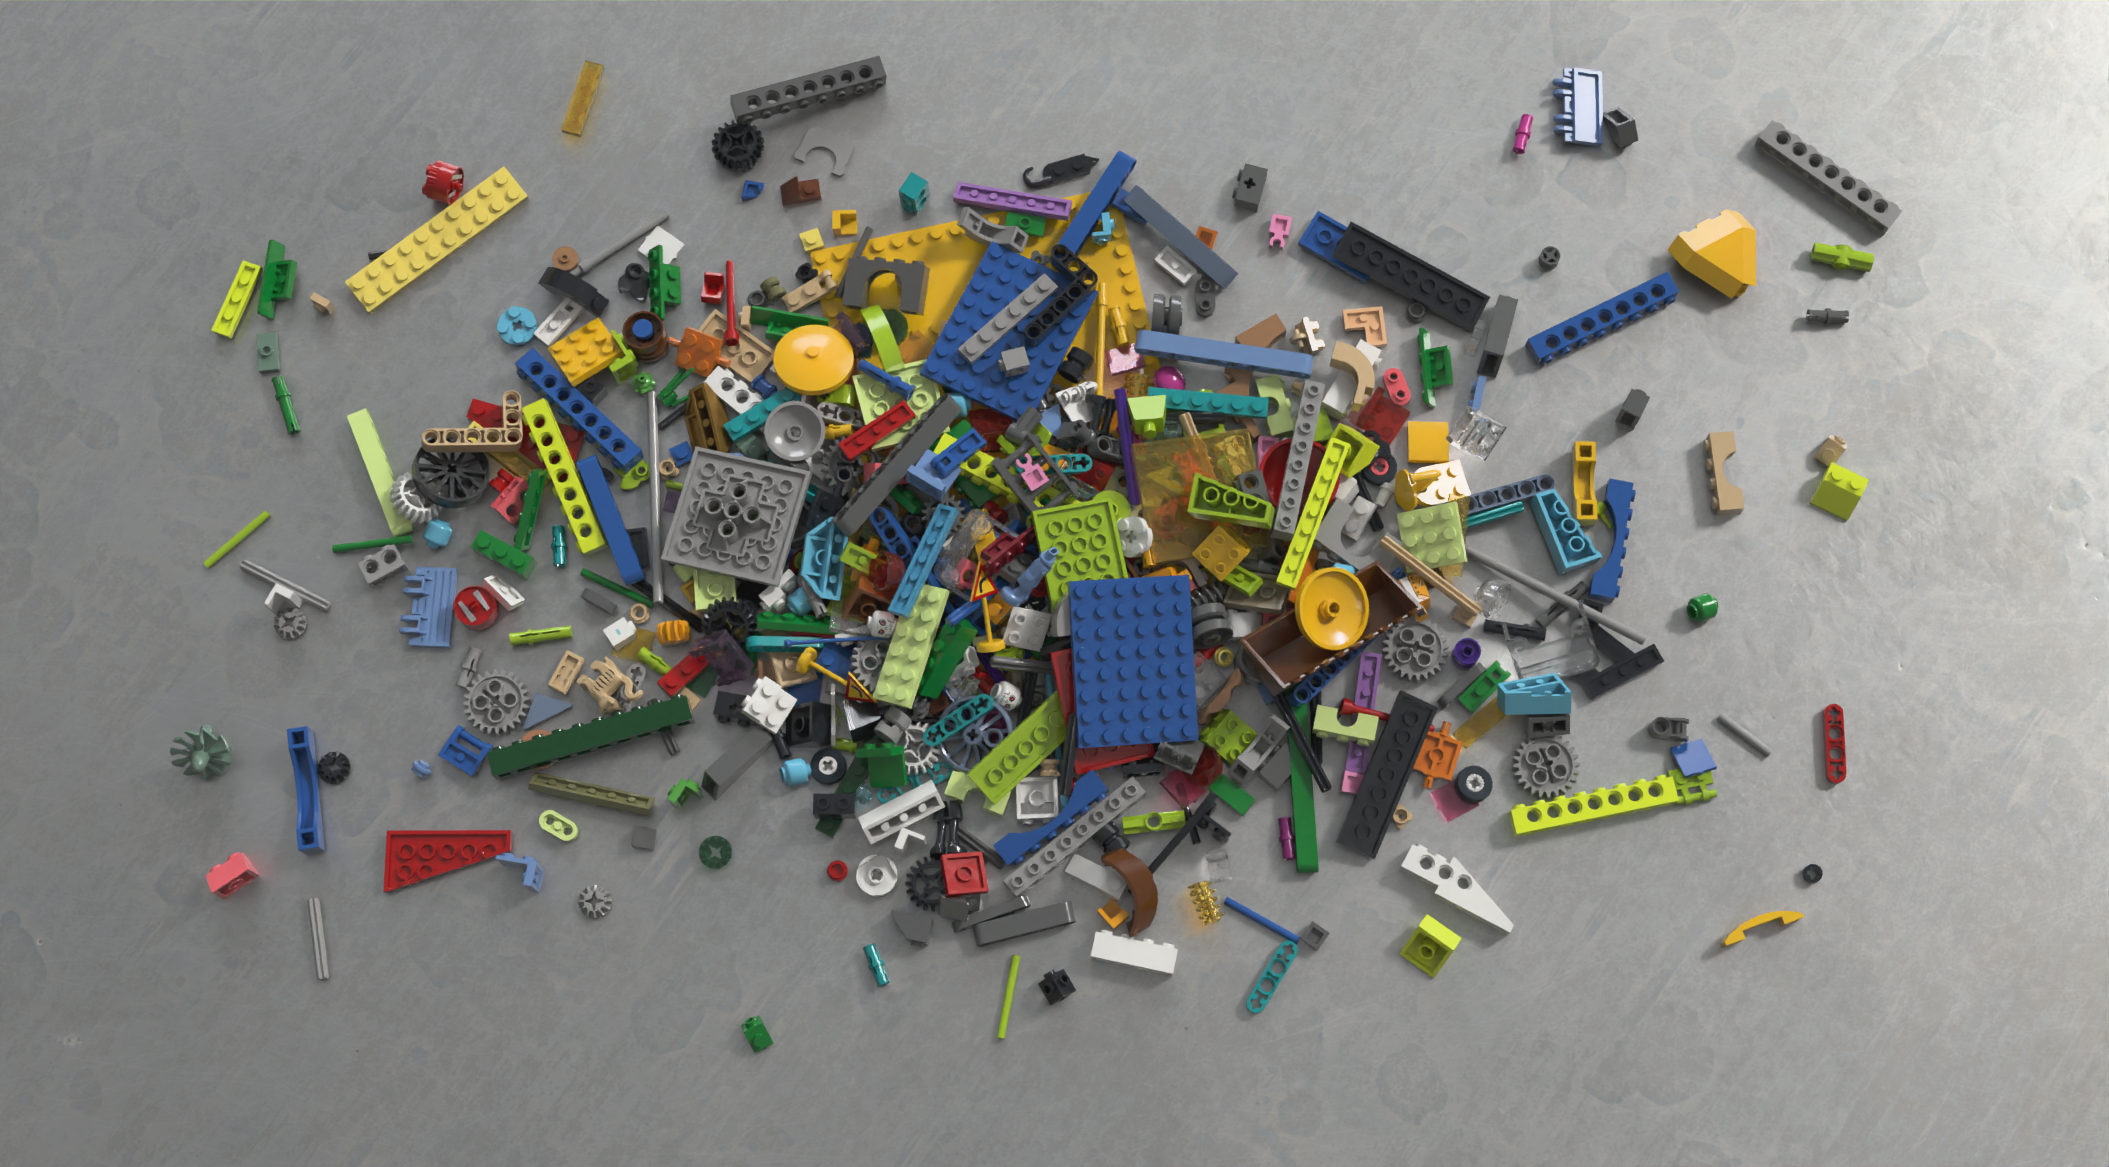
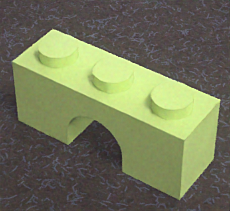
M1279 375L1256 379L1254 387L1257 397L1269 398L1268 403L1274 404L1278 409L1277 413L1267 416V419H1265L1269 437L1281 439L1292 436L1295 418L1294 416L1291 417L1289 412L1291 410L1290 400L1285 398L1284 395L1286 391L1284 380H1280Z
M1317 705L1312 731L1317 737H1336V740L1340 742L1356 741L1360 746L1374 744L1378 716L1358 713L1356 723L1350 727H1345L1337 720V708Z
M953 771L944 795L946 798L959 800L960 803L965 804L969 794L980 792L984 795V793L967 776V773ZM1011 791L996 805L985 796L986 800L983 811L1003 818L1012 796Z

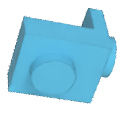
M1109 212L1101 213L1102 231L1092 232V243L1103 245L1112 241L1111 231H1115L1114 219H1110Z

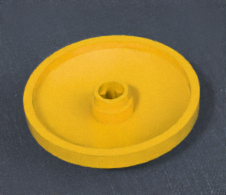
M806 325L790 331L779 341L774 351L773 362L778 379L788 389L803 395H822L838 389L848 380L854 366V354L850 342L839 331L823 325Z
M1337 567L1322 568L1311 573L1301 584L1296 596L1295 615L1299 629L1311 644L1324 650H1341L1354 644L1364 632L1369 617L1368 597L1359 579L1351 572Z

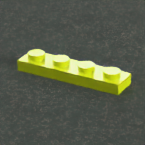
M242 261L211 329L213 333L232 339L263 270L261 266Z

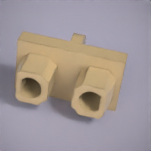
M1308 317L1302 318V321L1295 325L1296 329L1293 330L1294 336L1290 338L1291 344H1297L1298 349H1302L1304 354L1312 356L1322 351L1325 345L1322 339H1315L1313 335L1319 332L1318 322L1309 321Z

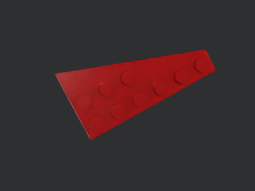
M472 399L466 416L470 421H475L483 428H502L501 406ZM513 418L507 420L509 423L512 424L517 422ZM522 419V443L519 450L515 452L544 470L547 467L545 462H541L537 455L539 450L537 443L533 444L529 436L531 429L529 425H525ZM539 420L536 424L537 428H542L545 420ZM557 422L576 466L585 440V434L581 431L577 432L570 425ZM515 437L508 438L510 442L518 441ZM552 437L546 438L544 446L551 445ZM554 456L552 458V464L559 463L560 456ZM562 474L559 481L565 482L568 479V474Z
M387 830L383 892L388 893L495 858L496 855L510 853L512 848V831Z

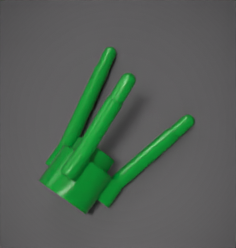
M682 368L669 384L660 391V394L657 395L667 408L670 405L675 408L678 404L689 399V395L676 400L678 395L674 390L694 371V368H690L681 377L686 370Z

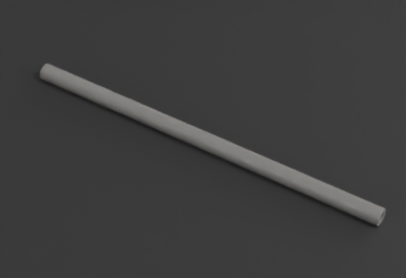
M651 391L647 392L653 603L663 604L657 392Z
M1464 543L1466 556L1640 645H1643L1647 636Z

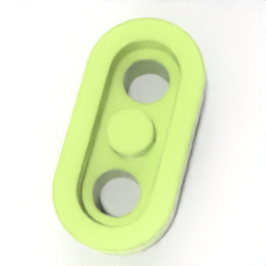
M547 810L540 815V826L560 840L571 842L578 836L576 824L557 812ZM553 818L554 823L552 825H548L547 821ZM566 829L572 830L570 835H565Z

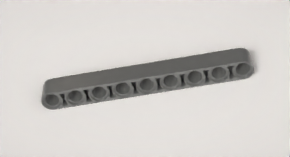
M949 393L942 395L833 518L832 522L846 537L851 536L858 530L907 474L911 464L914 466L925 451L960 413L961 407Z

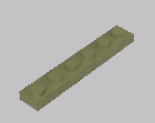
M539 772L534 773L528 790L538 793H546L579 802L610 807L620 811L633 812L638 815L648 816L654 805V797Z

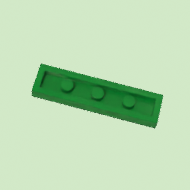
M535 469L528 476L527 483L529 485L523 497L524 506L518 518V531L514 535V548L527 550L530 548L547 471Z
M769 611L757 613V628L835 635L839 634L840 630L839 619L831 616L817 619L813 615L795 616L792 613L780 615Z

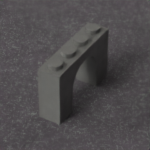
M865 256L849 258L842 305L848 309L861 310L867 308L869 290L873 281L882 274L892 273L898 275L902 283L899 310L904 314L923 316L930 269L921 261L905 263V260L893 259V262H890L880 257H875L874 260H868Z

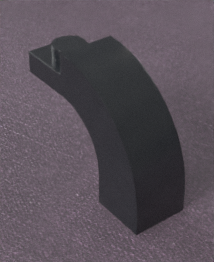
M548 267L538 284L552 294L562 295L573 300L596 317L601 316L609 303L607 298L597 292L598 289L581 278L559 268Z

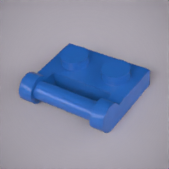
M458 725L438 756L474 777L487 758V752L492 751L494 746L490 743L482 742L466 732L465 728ZM462 738L480 749L481 752L477 755L457 743V740Z

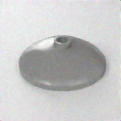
M789 401L777 406L769 414L764 428L765 439L771 451L778 457L787 461H803L812 457L821 448L825 438V424L820 413L811 405L800 401ZM795 430L799 432L797 437L792 436V432Z

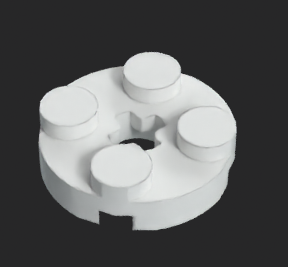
M1131 516L1117 522L1123 555L1126 557H1141V554L1148 551L1151 547L1153 539L1152 530L1148 528L1143 518ZM1132 533L1133 535H1136V540L1134 539L1131 541Z
M870 855L860 862L856 880L864 893L872 897H881L894 889L898 882V871L890 858L882 855ZM875 870L878 873H883L879 881L877 879L872 880L871 878L874 876L873 872Z

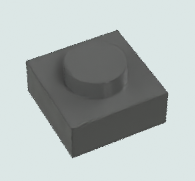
M1312 921L1300 940L1318 951L1328 937L1329 932Z

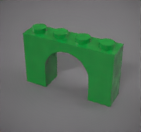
M964 419L946 434L959 439L970 431L972 427ZM940 439L937 440L934 444H932L928 449L934 452ZM991 472L987 477L994 478L997 474ZM959 475L954 481L955 485L953 488L960 496L963 494L968 499L967 502L972 509H976L978 512L987 502L991 500L996 501L1003 495L1001 493L999 495L994 494L988 489L989 487L983 484L979 486L970 479Z

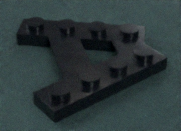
M1587 599L1583 600V604L1602 613L1604 604ZM1579 613L1562 677L1582 682L1593 700L1662 664L1664 659L1655 644L1634 653L1600 627L1599 623ZM1594 645L1616 662V664L1600 672L1588 663L1592 646Z

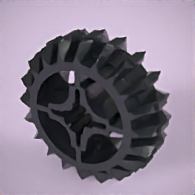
M732 119L731 125L725 122V128L719 127V133H714L715 139L712 140V145L714 146L712 147V152L715 153L714 157L716 160H719V164L721 166L725 165L726 169L729 170L733 166L735 172L738 167H741V170L744 171V166L748 165L749 168H752L751 163L757 164V157L762 158L761 151L765 149L763 145L764 138L761 137L762 133L760 130H757L755 124L752 126L750 123L737 125L735 120ZM752 139L754 142L751 150L749 151L747 145L749 144V140ZM728 140V150L724 152L723 145L725 141Z
M725 596L722 598V602L716 599L714 604L710 603L708 605V610H704V617L701 619L703 624L702 631H706L704 634L705 638H710V644L717 642V649L721 645L724 646L725 651L728 649V646H731L733 650L736 649V645L742 648L744 642L746 643V638L755 635L754 630L757 628L755 623L757 618L753 616L754 610L748 609V603L742 605L741 598L737 602L734 601L733 596L730 598V601H727ZM722 612L724 613L723 617L718 618L716 621H713L716 615ZM746 626L740 633L735 634V630Z
M933 855L931 857L932 862H928V858L924 857V864H921L919 860L916 861L919 868L910 867L914 875L907 873V878L912 881L905 882V885L912 887L906 890L907 894L914 893L910 900L913 902L918 899L916 907H920L924 903V911H927L930 905L931 911L935 912V906H938L939 899L930 900L927 897H930L935 892L946 894V890L941 884L943 879L941 860L939 858V861L936 862V857ZM930 868L940 869L933 875L923 873V871ZM918 877L926 884L921 895L916 888ZM938 879L937 885L939 887L932 886V888H929L930 883H928V880L934 882Z

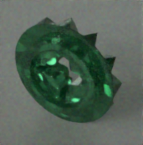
M711 836L700 845L699 857L701 862L710 869H720L727 865L732 858V848L725 838ZM710 846L716 850L721 848L719 851L721 859L716 856L711 857L712 851Z

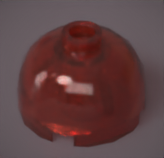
M876 552V559L871 560L869 567V580L874 582L875 586L872 587L873 590L877 592L897 590L907 571L904 561L893 552Z
M1204 746L1192 775L1181 772L1190 784L1197 787H1207L1214 784L1220 778L1223 772V762L1215 748L1208 749L1207 746Z

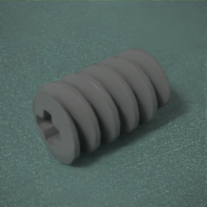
M1216 580L1215 585L1209 583L1208 589L1202 587L1201 593L1197 590L1194 591V597L1190 594L1191 609L1206 603H1218V601L1224 605L1223 601L1226 592L1220 581Z

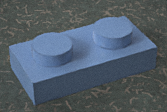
M1479 375L1477 381L1472 382L1470 393H1474L1473 400L1468 401L1466 410L1470 412L1469 419L1477 420L1487 377Z

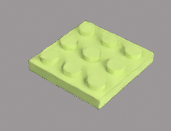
M1457 502L1397 513L1400 536L1403 543L1402 547L1430 569L1467 562ZM1406 566L1407 573H1415L1412 569Z

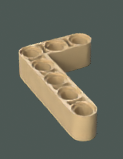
M509 390L503 395L501 406L502 428H430L422 434V448L430 453L514 452L519 450L523 437L521 397L519 393ZM514 400L516 404L510 405L506 401ZM513 418L517 422L512 424L509 423L507 420ZM472 437L475 438L477 441L475 443H470L467 439ZM494 437L498 441L492 443L488 441V438ZM515 437L518 441L510 442L508 438ZM433 438L436 442L428 443L426 439ZM454 438L456 442L449 443L446 439Z

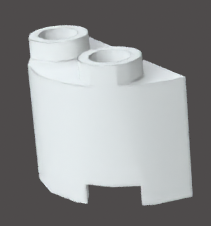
M1226 610L1227 620L1230 621L1233 635L1228 641H1237L1263 626V617L1256 611L1246 610V613H1238V610Z

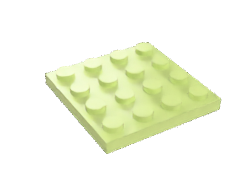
M927 359L904 364L905 370L890 374L893 377H901L902 381L909 385L913 384L916 386L913 396L909 401H905L915 413L916 418L871 448L872 452L896 447L941 397L937 383L920 376V371ZM865 373L852 376L864 425H867L904 400V397L895 392L891 393L887 386ZM949 426L942 432L940 436H943L944 433L950 432Z

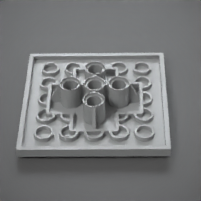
M696 446L661 560L667 563L779 587L812 477L811 471ZM742 491L745 492L742 497H736V495L742 493ZM720 506L717 511L711 512L712 509ZM736 510H739L736 516H730L731 513L736 512ZM756 514H758L756 520H750L751 517H754ZM731 529H733V532L730 535H725V532H728Z

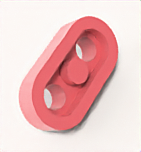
M1397 368L1386 370L1383 376V383L1391 403L1396 407L1406 406L1409 403L1411 394L1402 372ZM1395 375L1397 379L1392 380L1390 376ZM1403 393L1404 397L1400 398L1397 394Z

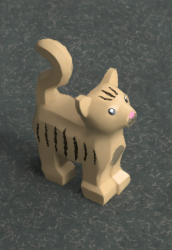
M606 656L604 657V662L595 660L590 666L595 672H600L601 674L595 681L583 674L576 681L584 690L588 689L590 696L598 702L599 713L603 716L608 713L612 714L616 710L624 711V708L618 701L611 697L623 684H625L624 694L627 700L637 701L643 696L642 690L637 691L635 694L632 693V680L620 672L617 665Z

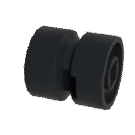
M1072 347L1066 356L1068 361H1063L1058 369V373L1066 380L1074 384H1080L1085 376L1084 370H1089L1094 359L1086 351L1078 347Z
M1113 821L1103 826L1092 837L1099 847H1104L1103 852L1105 854L1120 848L1126 850L1131 845L1125 835L1119 834L1120 829Z

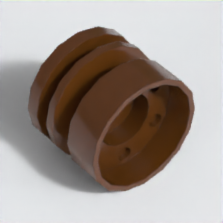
M640 311L627 318L623 325L622 333L628 349L632 350L636 359L641 362L651 363L664 357L669 349V336L659 316L650 311ZM640 319L650 321L653 326V335L647 340H639L633 333V325Z

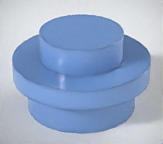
M419 760V762L414 761L412 763L413 767L411 770L418 776L425 778L431 774L432 771L429 769L430 765L427 762Z

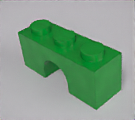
M480 530L470 546L479 556L503 565L511 573L526 581L537 565L534 558L482 530Z

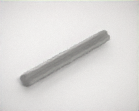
M243 560L240 564L242 571L272 586H275L277 583L293 591L304 602L324 612L331 605L328 600L248 560Z

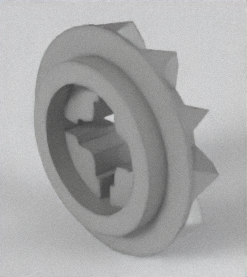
M287 607L279 611V614L274 617L273 627L280 637L295 639L305 631L307 621L302 611L297 608ZM285 618L294 619L292 622L295 627L294 629L290 626L285 627L287 624Z
M598 885L586 887L580 893L578 901L580 911L589 918H600L606 915L612 904V898L608 890ZM594 893L598 900L603 901L596 904L595 910L591 903L586 902L593 900Z

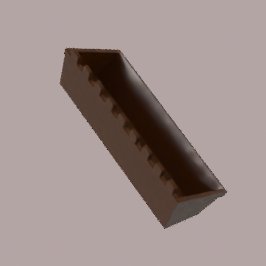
M1375 561L1353 574L1359 579L1366 591L1369 602V617L1361 637L1349 647L1341 650H1324L1311 644L1299 629L1295 608L1239 640L1245 649L1250 666L1274 697L1424 609L1423 606L1380 562Z

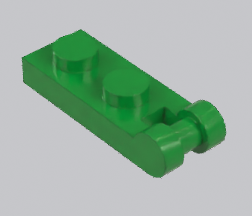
M1497 660L1457 699L1471 714L1497 690L1498 683L1505 682L1512 675L1508 670L1505 671L1501 668V664ZM1495 672L1499 676V678L1496 680L1491 675L1492 673Z

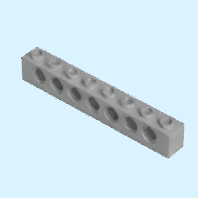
M1772 120L1755 143V146L1882 235H1885L1902 212L1895 203L1883 198L1878 191L1870 189L1864 181L1850 175L1849 171L1845 168L1837 166L1831 158L1820 154L1814 146L1807 145L1798 135L1787 131L1781 123H1776ZM1777 140L1783 141L1784 145L1779 144ZM1793 151L1799 152L1801 156H1796ZM1812 162L1817 167H1812L1809 163ZM1825 174H1830L1833 179L1826 177ZM1841 185L1847 186L1849 190L1843 189ZM1858 196L1863 197L1865 201H1860ZM1874 208L1880 209L1882 213L1876 212Z
M1305 380L1302 388L1274 519L1272 538L1291 542L1295 532L1325 388L1323 383Z
M1132 776L1107 796L1106 799L1097 804L1004 879V885L1015 898L1023 896L1089 843L1094 834L1111 821L1115 822L1146 796L1145 790Z

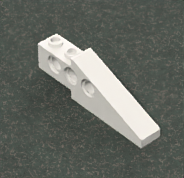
M1412 844L1399 870L1436 888L1433 897L1506 935L1511 932L1514 926L1513 923L1454 856L1450 863H1447L1445 857L1439 854L1434 856L1427 852L1428 849L1426 847ZM1427 860L1430 863V869H1423L1420 866V861ZM1446 870L1449 873V878L1442 879L1439 876V871ZM1458 880H1465L1468 888L1461 889L1458 886Z

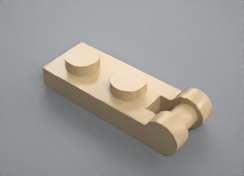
M825 270L821 272L819 276L784 295L782 299L789 312L798 313L836 291L838 285L836 281H833L831 271ZM825 282L826 286L822 288L821 284Z

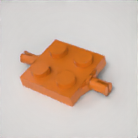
M691 327L685 328L681 340L673 337L669 338L668 345L678 348L674 365L687 370L694 368V373L704 377H708L718 364L726 368L730 366L731 360L721 357L723 340Z
M1443 721L1440 732L1428 731L1412 769L1426 776L1422 787L1425 789L1427 787L1428 790H1431L1434 779L1451 781L1463 742L1455 740L1448 735L1451 723L1448 722L1445 730L1446 721Z

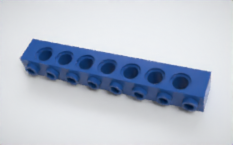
M1667 271L1528 338L1525 346L1536 365L1541 363L1545 365L1554 360V357L1559 354L1564 356L1576 346L1579 348L1585 346L1594 337L1599 339L1611 329L1613 331L1620 329L1624 326L1623 323L1634 322L1646 312L1651 314L1658 310L1659 306L1663 304L1667 306L1676 301L1679 289ZM1651 292L1658 293L1660 297L1652 296ZM1634 301H1640L1642 306H1637ZM1616 309L1624 310L1625 314H1619ZM1599 317L1606 318L1608 322L1602 323ZM1581 326H1588L1590 331H1584ZM1564 334H1570L1573 339H1566ZM1546 343H1553L1555 348H1549Z
M531 348L515 362L517 375L523 381L526 379L534 392H540L550 406L554 405L557 408L558 414L563 419L568 418L571 421V426L577 432L581 431L585 434L584 438L591 445L594 443L603 457L608 456L617 470L622 469L627 474L644 458L642 450L580 391L573 387L534 348ZM535 372H541L539 375H533ZM550 384L555 385L552 388H546ZM563 397H568L565 401L560 400ZM576 410H582V411H581L580 413H578V414H575V413H574V411H576ZM591 422L596 423L594 426H587ZM604 435L609 436V438L605 440L601 439V437ZM617 448L623 449L621 452H614Z

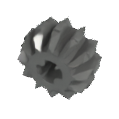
M917 692L912 709L895 705V708L904 712L912 722L916 721L919 723L927 716L930 702L927 701V696L920 695Z

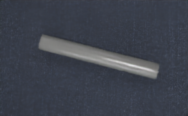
M1723 713L1718 717L1717 720L1767 757L1773 751Z

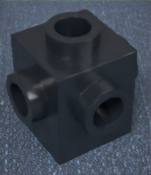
M1053 969L1043 975L1045 979L1038 983L1050 1005L1064 1000L1076 991L1064 969L1057 972Z

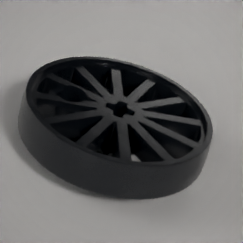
M432 438L427 442L434 443L436 440ZM454 438L446 439L449 443L456 442ZM421 447L412 463L413 482L421 495L433 504L445 508L469 506L475 503L487 488L490 466L484 452H470L475 458L461 463L468 452H461L455 461V452H449V458L445 452L437 453L438 458ZM424 458L434 465L420 464L419 460ZM476 464H480L482 470L468 469ZM420 472H430L434 474L422 478ZM471 477L482 478L483 484L478 483ZM434 481H441L434 491L427 486V484ZM462 484L468 486L469 489L464 488V487L462 486ZM444 485L448 486V498L438 494Z

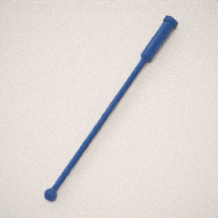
M893 635L890 638L864 636L799 641L786 639L784 646L892 639Z

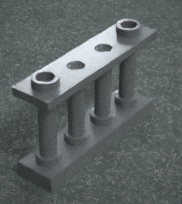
M1030 431L1025 435L1028 439L1026 443L1006 459L1002 458L1000 460L996 457L990 463L1030 514L1032 511L1057 507L1071 495L1075 499L1081 496L1078 485L1074 481L1070 482L1040 445L1042 443L1041 439L1035 433L1031 434ZM1034 447L1041 457L1033 462L1032 466L1038 463L1042 467L1047 463L1054 473L1047 477L1049 479L1048 482L1036 490L1025 492L1021 487L1024 480L1020 474L1013 476L1008 469L1012 463ZM1060 479L1067 489L1044 507L1038 508L1034 503L1035 498Z

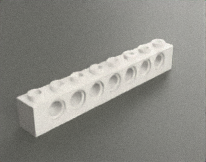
M717 366L704 382L711 387L724 405L737 416L764 401L758 393L755 392L753 394L750 392L748 385L742 380L738 382L734 379V375L727 368L723 370L720 366ZM726 385L733 386L730 391L723 390ZM741 397L748 398L745 403H738ZM764 425L756 431L765 438ZM797 430L792 432L793 437L799 435ZM821 446L816 454L805 461L809 465L812 477L825 487L829 479L823 480L827 473L821 472V470L826 465L813 464L816 458L827 460L823 456L825 453L823 451L824 447Z

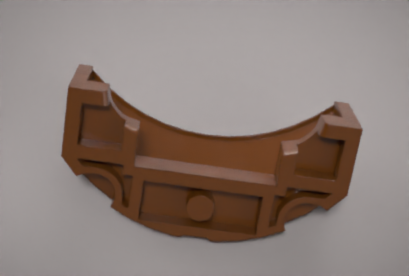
M1120 848L1101 855V861L1105 867L1110 866L1124 878L1132 892L1135 909L1132 910V919L1126 923L1129 937H1133L1150 927L1157 910L1158 891L1153 875L1146 864L1140 858Z

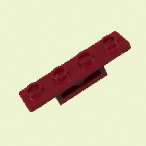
M1033 525L1017 538L1008 532H1004L981 551L980 557L987 561L984 574L986 578L997 574L1005 564H1009L1016 555L1023 553L1026 547L1037 541Z

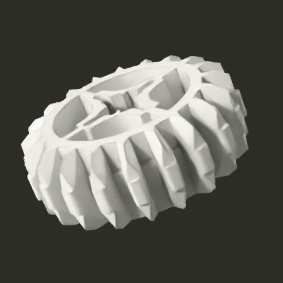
M421 472V477L425 478L424 473ZM404 473L403 476H399L392 484V489L390 490V502L394 503L392 509H398L397 515L403 514L404 520L410 518L411 523L415 522V520L419 524L423 523V521L428 523V521L435 519L442 511L443 507L432 502L430 507L424 508V504L430 501L423 497L416 488L412 473ZM437 481L429 483L427 486L434 491L437 487ZM404 488H411V490H408V492H403ZM439 492L438 494L444 496L445 493Z
M916 722V726H913V723H911L906 731H901L902 737L905 736L907 741L904 746L905 757L911 756L917 762H905L907 775L911 774V770H914L915 775H919V769H922V772L925 774L927 772L925 766L933 768L931 761L938 762V758L934 755H941L940 751L935 749L938 746H930L929 754L922 760L920 754L927 744L923 738L917 740L910 734L919 733L923 735L924 731L928 729L927 723L920 727L921 722ZM931 732V737L929 738V741L935 742L936 734L933 735V733ZM909 740H911L912 744H914V746L917 748L918 756H916L915 752H913V750L910 748L911 744Z

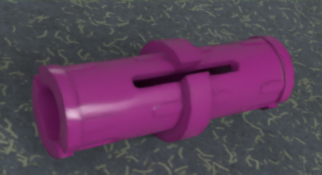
M1282 817L1278 819L1280 829L1279 842L1282 847L1283 860L1296 859L1294 850L1295 835H1293L1291 817Z

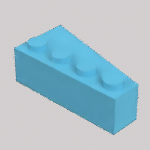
M1554 488L1535 494L1529 501L1559 575L1596 564L1603 557L1599 550L1596 551L1589 536H1586L1579 527V522L1576 519L1574 520L1569 513V508Z

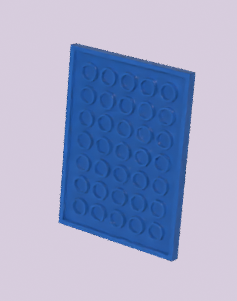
M992 241L923 365L920 376L956 393L963 394L966 398L1017 422L1028 406L1037 410L1096 300L1098 291L1095 290L1040 345L1036 347L1028 346L1024 341L1026 326L1066 289L1071 282L1062 274ZM1045 273L1058 286V290L974 364L970 365L958 353V348ZM1077 293L1070 294L1072 297H1079ZM1063 306L1056 307L1060 311L1065 310ZM1049 319L1043 320L1045 324L1052 323ZM1032 332L1029 333V336L1037 337L1038 334ZM1024 346L1030 364L1029 372L1005 377L1004 371L1001 372L998 366L1001 352Z
M1189 575L1068 581L1074 706L1077 716V748L1198 740Z

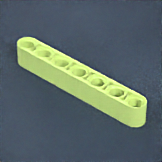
M367 408L347 415L393 536L399 537L414 531L411 519L407 518L404 520L403 514L397 515L398 509H392L394 503L390 502V490L395 478Z

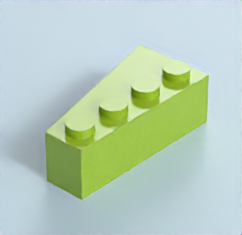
M1195 472L1187 512L1192 518L1272 529L1275 508L1270 502L1243 493Z

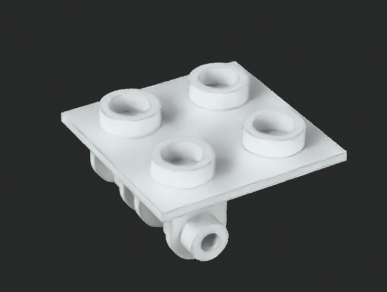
M1086 381L1055 394L1071 422L1079 419L1085 423L1091 422L1092 406L1085 402V396L1095 395V391L1098 388L1095 382ZM1103 409V411H1102L1101 417H1104V414H1105V410H1104V409Z
M1013 606L1007 626L1002 627L1001 635H1004L1002 640L1005 641V645L1040 652L1052 614Z

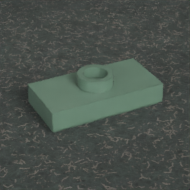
M278 333L256 334L259 372L280 371Z

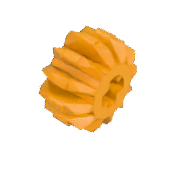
M685 620L662 622L656 626V637L659 644L675 645L686 643L691 639V628Z

